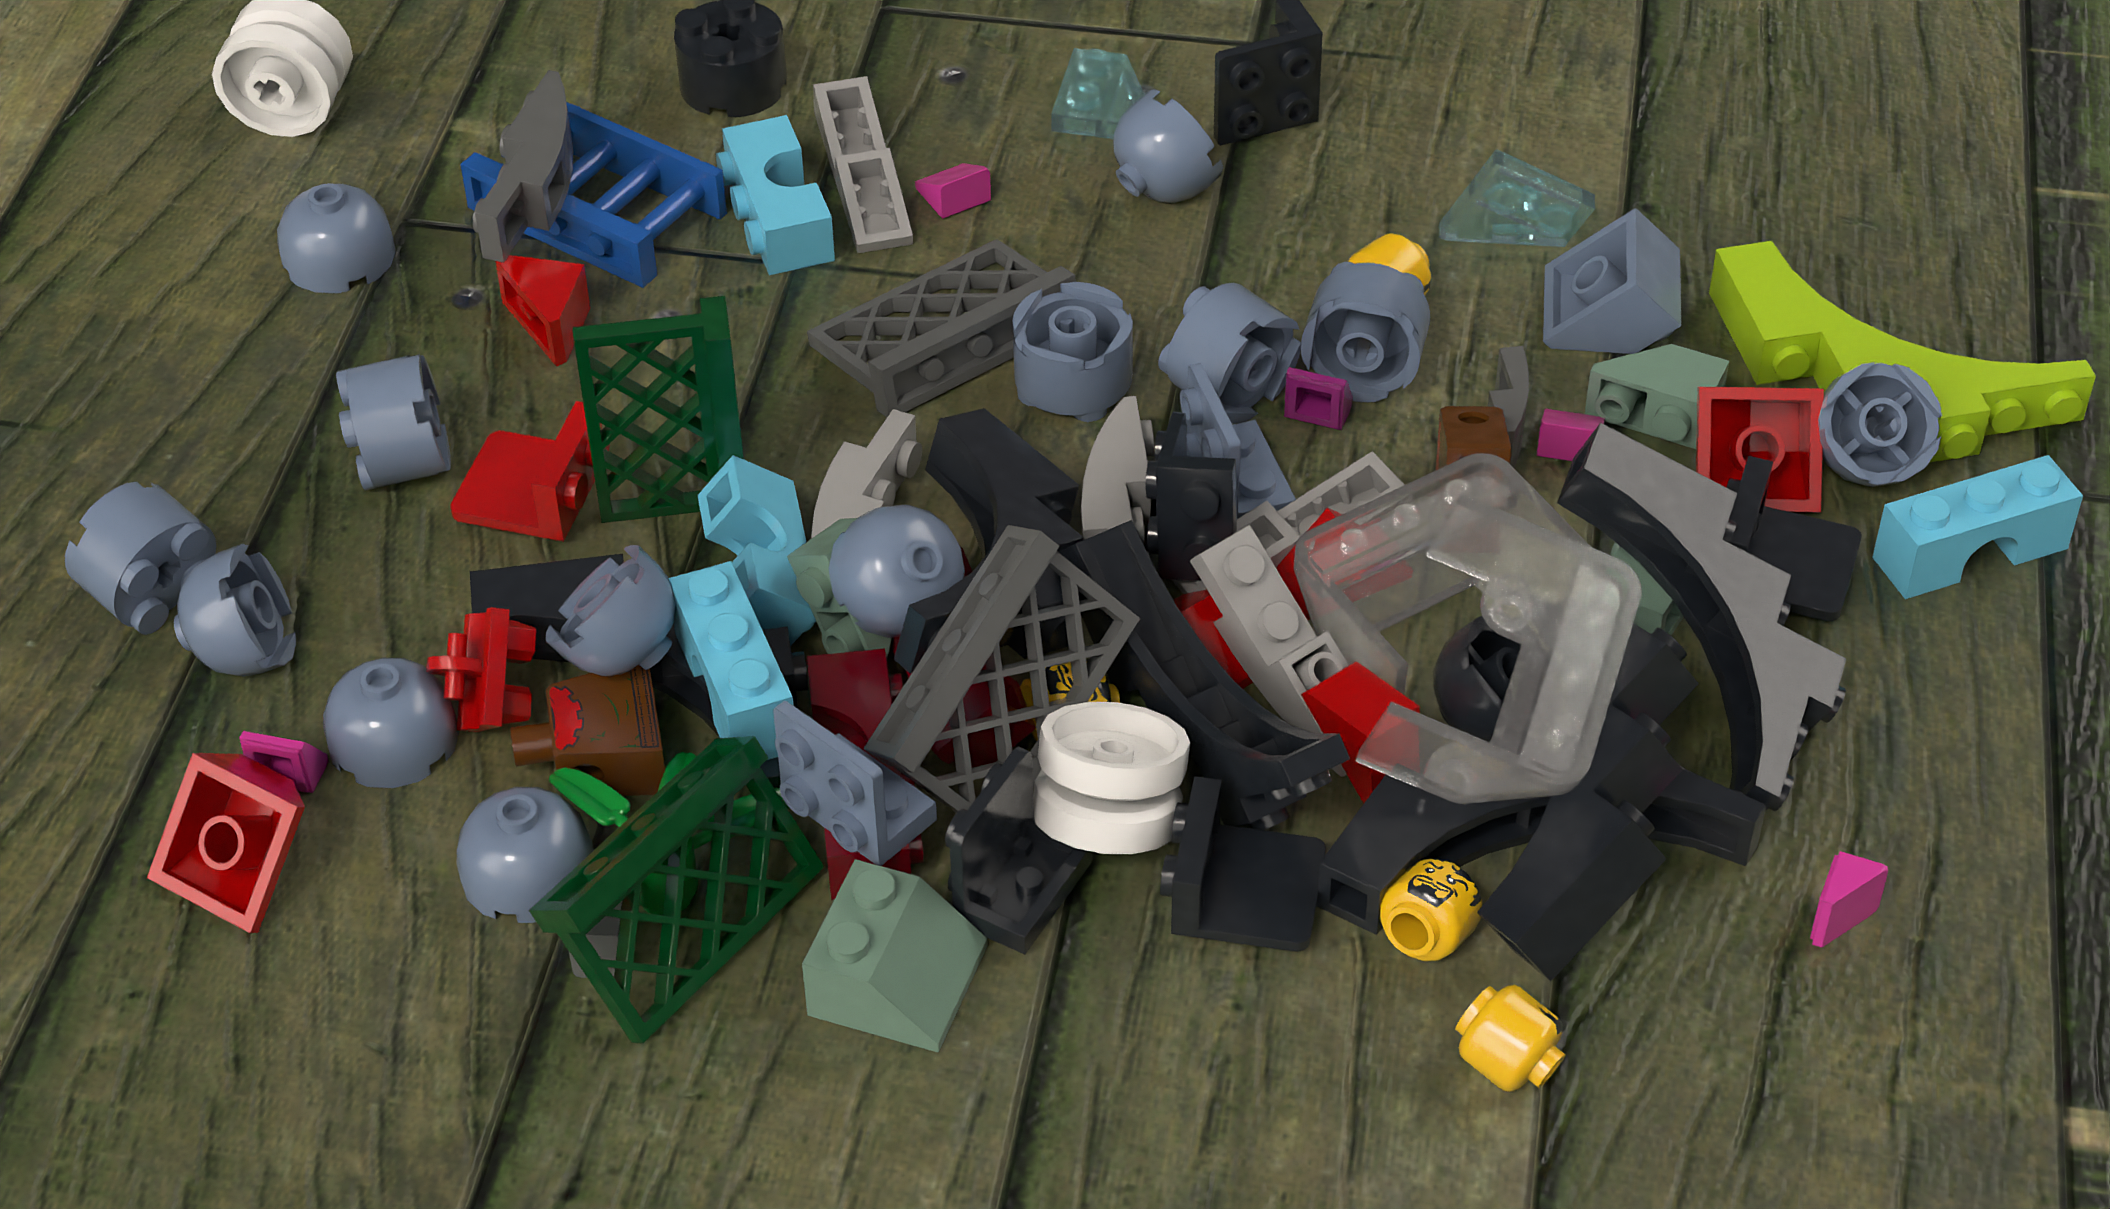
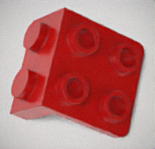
M575 402L555 440L502 430L489 434L450 504L453 519L458 522L564 542L595 482L583 402ZM610 444L605 448L608 451L610 448Z

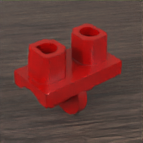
M490 607L484 613L466 614L464 634H448L447 656H431L427 658L426 672L445 676L444 699L459 700L457 731L476 733L502 727V725L525 722L531 717L532 694L529 687L505 684L506 662L518 664L531 662L532 656L535 653L536 629L535 627L509 620L510 609Z

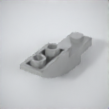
M1136 396L1124 397L1112 411L1097 435L1089 455L1083 479L1081 502L1082 536L1084 540L1132 520L1144 544V525H1148L1151 513V499H1147L1145 489L1147 457L1154 455V439L1151 420H1140Z
M893 409L867 448L844 441L830 464L819 491L814 510L812 538L839 519L858 518L875 508L893 506L896 491L906 477L911 478L914 476L922 457V445L916 441L915 415Z
M1248 525L1197 555L1190 562L1223 615L1222 618L1213 622L1252 682L1286 723L1315 734H1323L1301 693L1349 664L1329 631L1316 636L1251 526ZM1341 764L1331 768L1341 777L1347 775Z

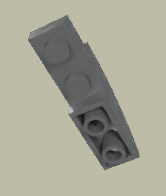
M547 71L536 89L527 94L524 106L512 124L506 125L501 134L500 154L505 158L506 163L501 167L498 179L486 198L478 201L473 214V228L479 234L482 257L484 259L504 263L527 227L549 231L568 193L573 172V144L565 89L560 74L556 71Z

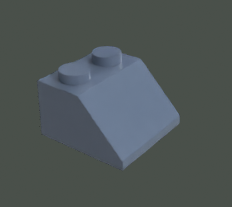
M1634 208L1545 265L1543 342L1551 349L1634 354L1654 342L1666 339L1675 329L1681 326L1680 249L1637 208Z

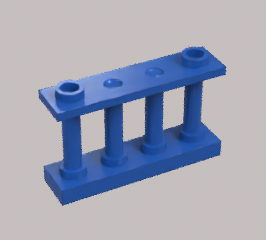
M567 102L573 155L580 158L573 163L568 193L550 230L527 227L524 234L644 288L657 276L653 244L655 238L691 207L720 220L727 214L723 170ZM476 152L460 164L467 205L472 210H475L480 199L486 198L498 179L501 167L504 165ZM603 168L624 177L593 204L572 196L574 192ZM647 187L668 196L637 224L616 216L621 209Z

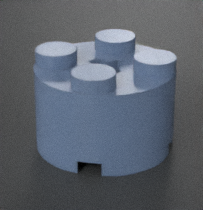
M1343 262L1337 264L1332 269L1331 274L1324 279L1317 289L1301 339V355L1307 369L1309 370L1311 366L1317 374L1347 380L1353 401L1376 402L1387 398L1389 392L1398 389L1402 385L1404 389L1412 382L1418 371L1430 326V309L1424 295V286L1421 280L1413 274L1402 273L1389 266L1376 263L1355 264Z
M1069 282L1060 284V292L1043 297L1042 289L1035 291L1024 298L1017 306L1013 315L1012 325L1014 378L1018 399L1027 406H1036L1044 411L1060 415H1073L1076 419L1084 422L1097 421L1103 418L1107 413V408L1118 402L1127 393L1133 378V321L1131 314L1128 315L1123 309V300L1116 293L1104 287L1090 283Z
M1226 283L1212 290L1205 286L1194 290L1185 301L1183 307L1185 317L1179 324L1172 341L1162 350L1158 366L1160 370L1168 375L1170 381L1175 386L1185 390L1188 389V366L1201 363L1231 423L1245 422L1258 414L1250 407L1256 404L1263 396L1273 401L1286 385V372L1288 368L1296 367L1300 355L1301 342L1293 337V329H1299L1298 324L1292 318L1238 283Z
M408 355L336 372L342 402L345 407H350V410L339 412L341 430L348 448L359 446L361 454L356 455V465L364 490L437 475L438 472L450 470L451 458L445 424H440L436 406L440 405L432 373L423 355Z
M131 482L111 490L87 510L79 522L86 528V531L80 539L78 546L69 540L65 552V567L68 575L119 621L127 626L134 627L141 634L147 635L158 630L167 620L169 610L177 605L185 577L199 563L216 554V540L209 527L162 487L151 483L152 487L144 488L138 482Z

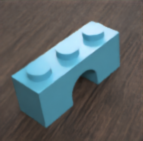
M787 115L722 128L724 152L716 153L717 168L723 170L724 186L732 185L730 187V197L736 219H746L744 230L751 255H761L769 275L835 261L832 217L817 182L804 185L802 149Z
M732 455L697 495L705 539L718 543L737 555L732 564L761 628L771 629L788 626L791 646L803 632L808 631L816 622L809 604L798 591L796 585L797 577L787 558L790 553L806 543L794 481Z
M2046 455L1885 504L1872 558L1904 599H1908L1959 583L1963 568L1969 557L1982 545L1994 540L2013 565L2068 549L2083 495L2052 458Z
M729 561L668 578L676 601L675 634L693 676L704 675L710 696L714 725L720 738L755 736L769 757L767 760L778 757L775 747L776 733L773 709L784 700L793 705V697L732 562Z

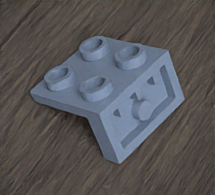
M1201 363L1189 365L1188 389L1181 390L1180 392L1182 413H1186L1187 456L1236 459L1237 519L1265 501H1268L1276 511H1279L1296 500L1256 420L1232 425Z
M785 700L773 709L776 733L775 747L778 752L781 780L780 793L782 798L796 814L802 817L809 816L829 830L834 839L849 852L858 851L874 864L882 866L937 820L936 802L845 737L839 733L835 736Z

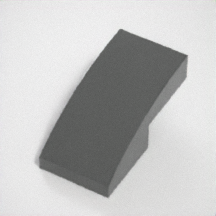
M1523 346L1499 348L1495 390L1489 391L1488 406L1503 409L1511 444L1509 475L1517 462L1522 446L1529 393L1528 364Z

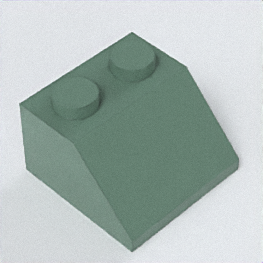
M855 859L802 963L807 1016L939 1053L988 947L987 937L921 877Z

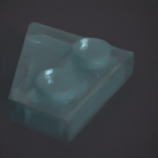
M1073 49L1051 113V131L1109 139L1114 138V132L1121 116L1144 94L1127 54L1111 53L1101 49Z
M1496 149L1440 221L1439 238L1446 241L1565 247L1595 210V194Z

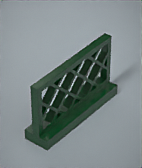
M725 296L700 298L701 313L573 327L574 346L601 523L700 512L697 495L702 490L682 492L673 486L688 472L709 483L732 455L744 459ZM691 337L692 345L675 361L655 350L663 340ZM616 345L627 352L610 368L591 357L589 348ZM641 361L662 372L647 387L626 377ZM693 365H695V372L690 370ZM593 377L599 379L595 384ZM676 381L696 391L681 407L661 396ZM613 388L634 399L619 414L598 404ZM647 408L668 418L653 433L632 423ZM699 412L701 415V419L695 416ZM600 423L605 426L602 430L600 427ZM682 427L701 437L687 452L667 442ZM620 434L639 444L625 459L605 449ZM654 453L673 463L659 478L639 468ZM704 457H706V463L701 461ZM626 479L645 489L637 498L611 500L610 494Z
M755 736L716 738L529 910L544 933H557L632 1043H644L825 867L760 766L769 757ZM745 785L756 800L754 828L731 825L734 796ZM714 815V822H707ZM697 830L713 832L709 871L685 868L688 839ZM730 834L753 838L749 877L726 874ZM770 840L783 842L797 863L781 881L767 879ZM669 857L668 866L661 865ZM651 873L667 875L663 915L639 912L641 884ZM684 877L708 880L704 921L680 918ZM725 883L748 886L746 913L736 924L722 923ZM766 888L772 889L765 895ZM622 901L621 910L614 909ZM604 917L620 919L616 960L601 959L586 937V934ZM638 921L662 924L658 965L633 962ZM679 926L703 929L700 959L690 969L675 967ZM721 932H727V933L720 939V933H721ZM608 968L615 969L614 977ZM632 971L657 974L654 1004L641 1016L630 1002ZM674 976H682L674 983Z

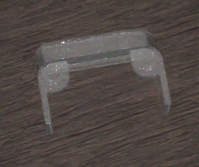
M1477 453L1461 458L1308 530L1298 539L1294 557V572L1316 636L1329 631L1349 665L1356 661L1402 694L1405 692L1408 663L1382 636L1380 631L1474 585L1491 602L1511 609H1517L1533 591H1536L1556 605L1562 599H1566L1589 619L1592 624L1591 627L1595 629L1598 623L1609 564L1507 461L1486 453Z
M1461 493L1430 543L1426 556L1486 581L1480 600L1481 614L1485 622L1499 635L1521 644L1491 742L1489 743L1394 702H1390L1359 749L1355 762L1459 804L1566 794L1579 784L1590 769L1642 595L1640 580L1627 563L1616 557Z

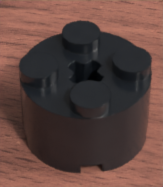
M717 0L696 8L684 9L675 16L674 41L680 92L689 106L709 115V107L726 109L727 117H745L770 108L780 99L781 88L787 83L783 25L774 11L762 4L756 3L755 0Z

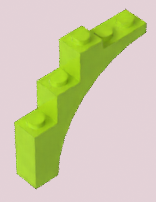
M1772 241L1716 249L1709 294L1756 385L1813 376L1818 387L1824 388L1825 392L1834 379L1861 364L1875 362L1874 364L1884 363L1891 366L1898 364L1909 367L1928 382L1940 402L1942 417L1938 418L1939 431L1937 438L1941 437L1938 451L1930 462L1979 455L1984 436L2084 420L2096 378L2087 360L2038 364L1988 361L1943 353L1898 339L1855 319L1820 296L1792 270Z

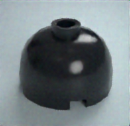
M1486 613L1458 630L1444 644L1433 669V688L1443 719L1460 735L1481 747H1486L1496 732L1525 743L1558 723L1565 707L1564 695L1555 701L1551 682L1559 678L1560 675L1556 664L1541 641L1523 624L1514 619L1505 625L1493 621L1492 619L1497 615L1496 613Z

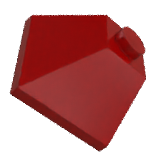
M1698 387L1696 472L1727 487L1729 478L1741 480L1748 456L1773 461L1765 506L1788 512H1821L1823 447L1820 441L1818 418L1824 400V388Z
M192 753L147 878L248 933H258L305 808L293 780L243 754Z

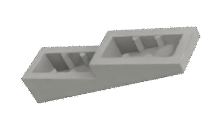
M867 76L813 84L814 114L857 253L912 245L913 234L890 148L885 146Z
M1372 451L1279 511H1276L1268 501L1263 502L1237 519V532L1250 525L1274 566L1277 567L1327 507L1378 530L1379 533L1413 519L1414 515L1408 488ZM1171 579L1183 594L1207 589L1202 581Z

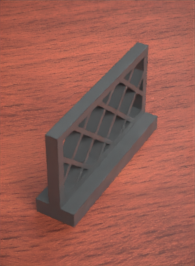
M995 239L808 330L809 345L873 392L877 411L887 418L893 409L907 412L1014 358L1012 321L1017 306L1028 295L1042 289V297L1060 292L1061 283L1076 282L1075 274L1062 266L1046 272L998 239ZM995 262L1004 267V270L979 271ZM998 288L997 293H970L971 289ZM940 289H958L957 294H932ZM893 312H911L909 317H885ZM924 312H951L949 317H922ZM862 335L861 341H836L844 336ZM876 335H903L901 341H874Z
M1012 525L1006 527L863 748L882 763L895 767L955 813L961 809L968 810L976 800L973 780L986 777L994 764L998 762L1003 764L1011 754L1012 743L1009 724L1031 718L1036 720L1038 741L1031 750L1034 787L1035 780L1041 771L1038 760L1040 729L1047 715L1067 705L1088 702L1140 620L1131 610L1057 552L1059 545L1039 530ZM1049 567L1060 576L1063 604L1038 610L1035 586L1046 568ZM1078 591L1088 599L1079 601ZM1022 607V614H1018L1019 610ZM1100 608L1113 618L1114 621L1100 643L1084 646L1080 612ZM1065 616L1069 650L1043 656L1039 621ZM1024 625L1028 660L1002 665L999 646L1001 638L1008 628ZM1070 662L1073 679L1071 689L1065 698L1049 702L1045 667ZM985 663H986V668H987V669L982 670L983 666H984ZM1030 671L1034 706L1008 712L1003 677ZM988 681L992 716L966 722L963 704L965 694L972 684ZM950 719V726H946ZM994 727L998 762L971 768L967 734ZM952 737L956 772L934 777L920 765L935 741ZM958 784L959 794L948 786Z

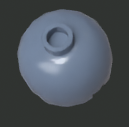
M1153 89L1145 92L1119 119L1113 138L1114 155L1120 166L1116 170L1117 178L1127 191L1137 197L1143 193L1152 200L1169 204L1192 199L1206 190L1222 175V161L1220 160L1212 166L1207 153L1215 146L1208 134L1197 120L1174 99L1169 100L1165 105L1154 100L1160 91Z
M321 184L297 195L286 206L277 229V244L283 269L288 270L290 280L296 286L316 293L350 291L348 282L358 280L366 276L368 284L379 279L392 265L396 252L392 231L383 207L365 190L347 184Z
M1875 362L1861 364L1834 379L1824 392V400L1818 418L1820 442L1823 447L1822 459L1831 470L1844 480L1872 487L1896 484L1923 470L1938 451L1941 437L1937 438L1939 431L1938 418L1942 417L1940 402L1927 381L1909 367L1898 364L1892 366L1884 363L1874 364Z
M911 505L875 508L858 517L845 532L839 535L833 544L829 564L832 592L840 607L846 605L850 614L859 620L855 624L864 631L887 638L899 637L901 635L910 604L946 591L962 580L965 573L961 547L949 526L930 511Z
M245 544L218 552L192 569L183 581L177 601L178 615L174 618V630L178 641L187 651L192 650L202 663L215 672L242 677L261 674L284 666L293 658L296 646L295 632L283 638L284 627L281 617L292 614L289 599L283 585L269 561L260 552L250 556L245 554L249 546Z
M630 545L624 548L632 558L620 566L611 558L598 566L575 589L559 609V612L568 619L560 633L551 625L547 629L546 642L563 658L583 671L601 676L621 675L632 670L638 664L647 670L659 662L672 645V641L666 635L672 628L676 616L674 594L668 576L639 545Z
M383 657L363 662L346 672L328 696L323 714V729L332 764L340 772L342 767L344 770L353 773L356 783L367 787L396 788L423 780L431 775L429 765L438 761L444 753L446 761L453 754L459 734L452 701L444 699V684L434 674L426 672L425 666L405 658Z
M513 787L496 792L479 803L467 818L460 830L457 846V867L467 900L483 915L496 919L495 911L502 914H516L518 923H535L536 921L529 910L591 854L594 849L581 813L557 793L540 787Z

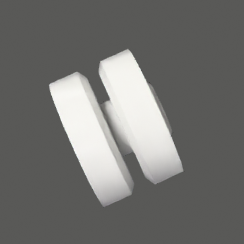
M252 0L240 11L231 29L230 37L224 42L216 57L212 72L216 94L231 114L247 126L266 134L295 137L313 132L326 120L333 106L336 94L341 89L348 74L353 58L350 39L334 16L320 5L309 0Z
M1084 702L1067 705L1048 714L1040 729L1038 760L1041 771L1035 780L1033 794L1034 820L1036 825L1057 841L1073 848L1101 854H1136L1158 849L1172 841V826L1177 802H1183V795L1179 786L1187 771L1190 741L1185 729L1165 715L1144 707L1119 702Z

